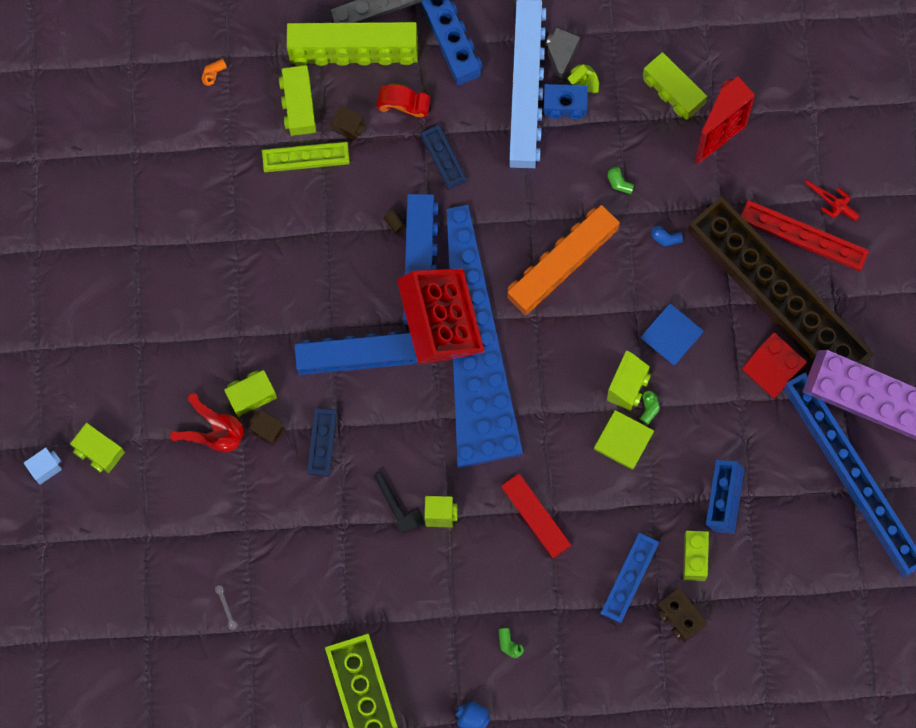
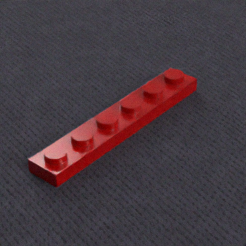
M749 200L741 215L755 229L858 272L861 271L869 253V250Z

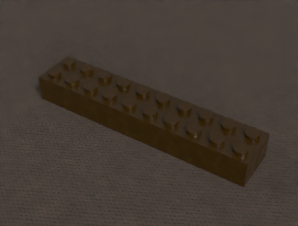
M722 196L689 224L687 232L812 362H814L818 350H829L862 365H866L871 360L874 353Z

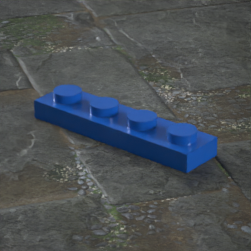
M638 533L601 611V615L620 624L622 623L659 545L658 541Z

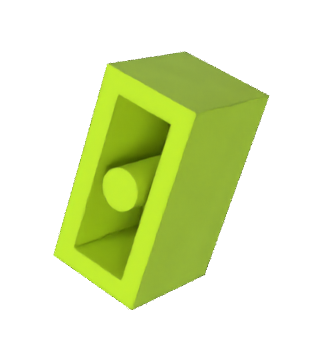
M259 370L254 371L247 376V379L241 382L239 380L234 381L227 386L228 388L224 389L238 418L277 399L276 393L264 370L261 372Z
M88 423L83 426L70 443L75 449L73 453L82 460L85 457L92 461L90 465L100 473L104 470L109 474L125 453L120 446Z
M425 496L426 527L453 528V521H457L458 517L457 503H453V497Z
M685 532L683 580L706 581L708 577L709 532Z

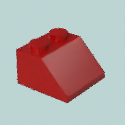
M774 332L758 348L742 368V371L775 399L783 391L786 383L795 379L805 368L807 361Z

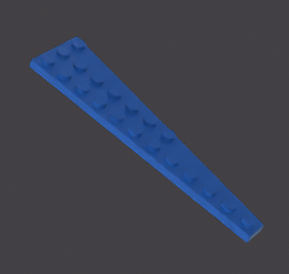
M468 205L447 209L449 269L464 270L484 352L453 359L458 468L523 455Z

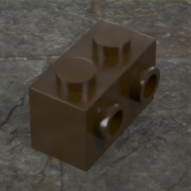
M680 588L657 605L659 610L657 611L658 616L664 623L668 621L673 628L671 632L678 641L682 639L686 643L708 624Z

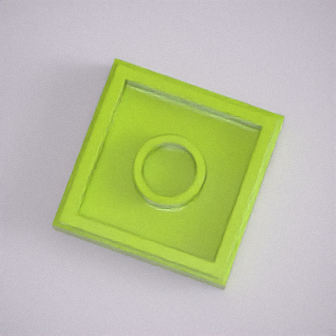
M615 410L594 450L634 470L654 430Z

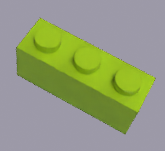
M663 52L644 68L643 80L649 87H654L658 91L660 98L665 102L668 101L673 106V110L678 116H683L688 120L706 104L707 95Z
M307 65L283 68V76L279 77L280 89L285 91V96L281 97L282 107L287 109L288 115L284 116L285 129L290 130L291 136L316 133Z

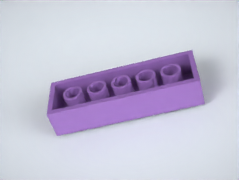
M818 350L802 391L803 393L916 440V387L829 350Z

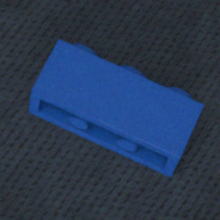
M716 460L706 525L713 532L735 534L745 470L738 461Z

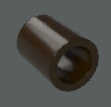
M395 209L388 212L383 218L395 234L400 233L407 226Z

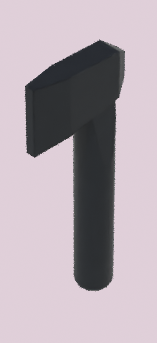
M377 472L374 478L398 521L396 525L398 531L405 533L424 526L425 523L418 509L404 516L383 474Z

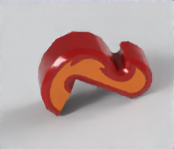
M388 84L379 89L376 107L381 112L395 108L417 118H423L428 115L431 98L424 92L416 93L404 85Z

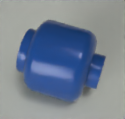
M472 700L468 701L465 705L461 703L455 712V716L458 717L457 726L460 728H486L490 721L488 710Z

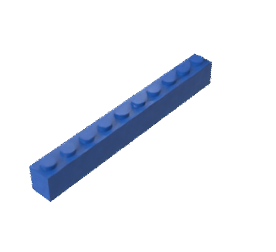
M803 373L786 383L783 390L904 579L916 572V545L824 401L802 392L808 378L807 374Z

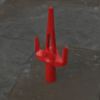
M809 180L805 181L809 187L833 207L832 211L822 207V211L833 218L838 217L842 212L856 222L860 214L847 206L851 196L841 188L837 187L836 189L843 196L839 199ZM824 194H826V195L829 196L830 198L834 199L835 201L832 202V201H831L829 198H827Z

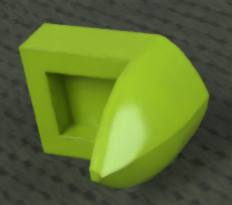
M580 64L571 71V75L567 79L572 85H588V92H599L598 76L591 66Z

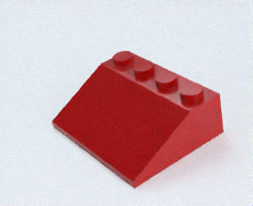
M738 76L733 80L728 79L721 86L720 93L701 132L695 159L697 165L743 130L748 124L755 94Z
M463 269L412 271L397 279L418 364L435 363L484 352Z

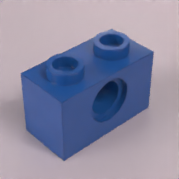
M545 84L544 116H548L551 119L561 117L581 119L582 117H587L588 85ZM562 100H568L571 102V104L568 106H564L560 102Z

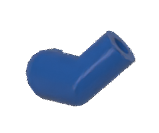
M655 226L651 230L652 238L664 247L683 242L681 232L669 234L661 226Z

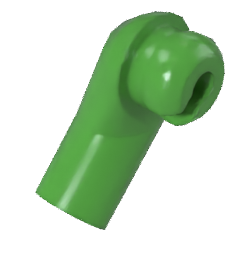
M612 167L608 171V179L612 188L632 194L634 184L623 180L619 167Z
M646 391L643 394L646 410L639 419L646 425L652 421L660 410L658 397L652 391Z
M509 628L499 629L501 650L511 658H519L524 652L523 646L511 640Z

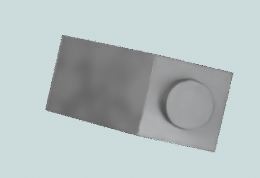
M556 28L554 34L550 33L546 46H548V56L559 81L563 82L579 48L580 37Z

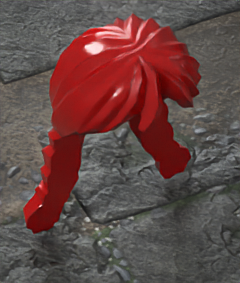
M196 393L190 394L188 401L193 405L197 413H200L211 423L214 431L208 434L192 431H172L169 436L171 440L193 441L205 444L219 452L235 450L239 446L244 434V427L241 422L234 416L213 412L206 405L201 404Z

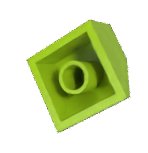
M626 350L608 390L607 401L630 411L633 405L638 406L643 395L639 393L642 385L646 387L651 377V374L648 373L650 366Z

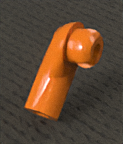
M223 58L205 66L202 74L203 84L207 86L214 84L217 72L227 68Z

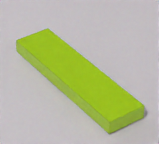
M348 142L262 150L264 172L350 164Z

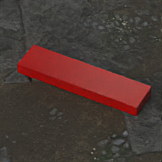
M517 474L501 486L552 559L571 547L569 541L520 474Z

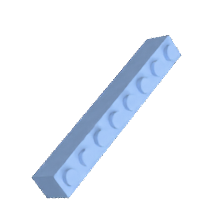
M517 0L510 140L511 168H535L536 161H540V148H536V141H541V128H537V121H542V108H538V100L542 101L543 88L539 87V80H543L544 68L540 67V60H544V48L540 47L541 40L545 41V28H541V21H546V8H542V0Z

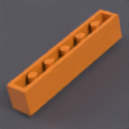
M602 205L597 209H591L586 215L587 219L585 221L576 223L566 238L564 236L561 237L551 252H545L535 267L530 266L524 272V277L519 282L515 280L508 287L507 298L525 316L619 230L620 222Z

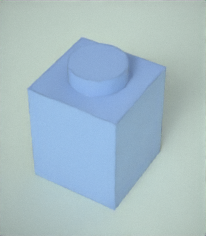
M46 447L24 462L39 485L62 470L58 465L61 462L55 451L50 453Z

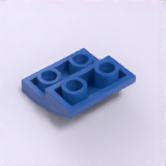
M670 303L641 336V339L676 366L689 348L704 333V330Z

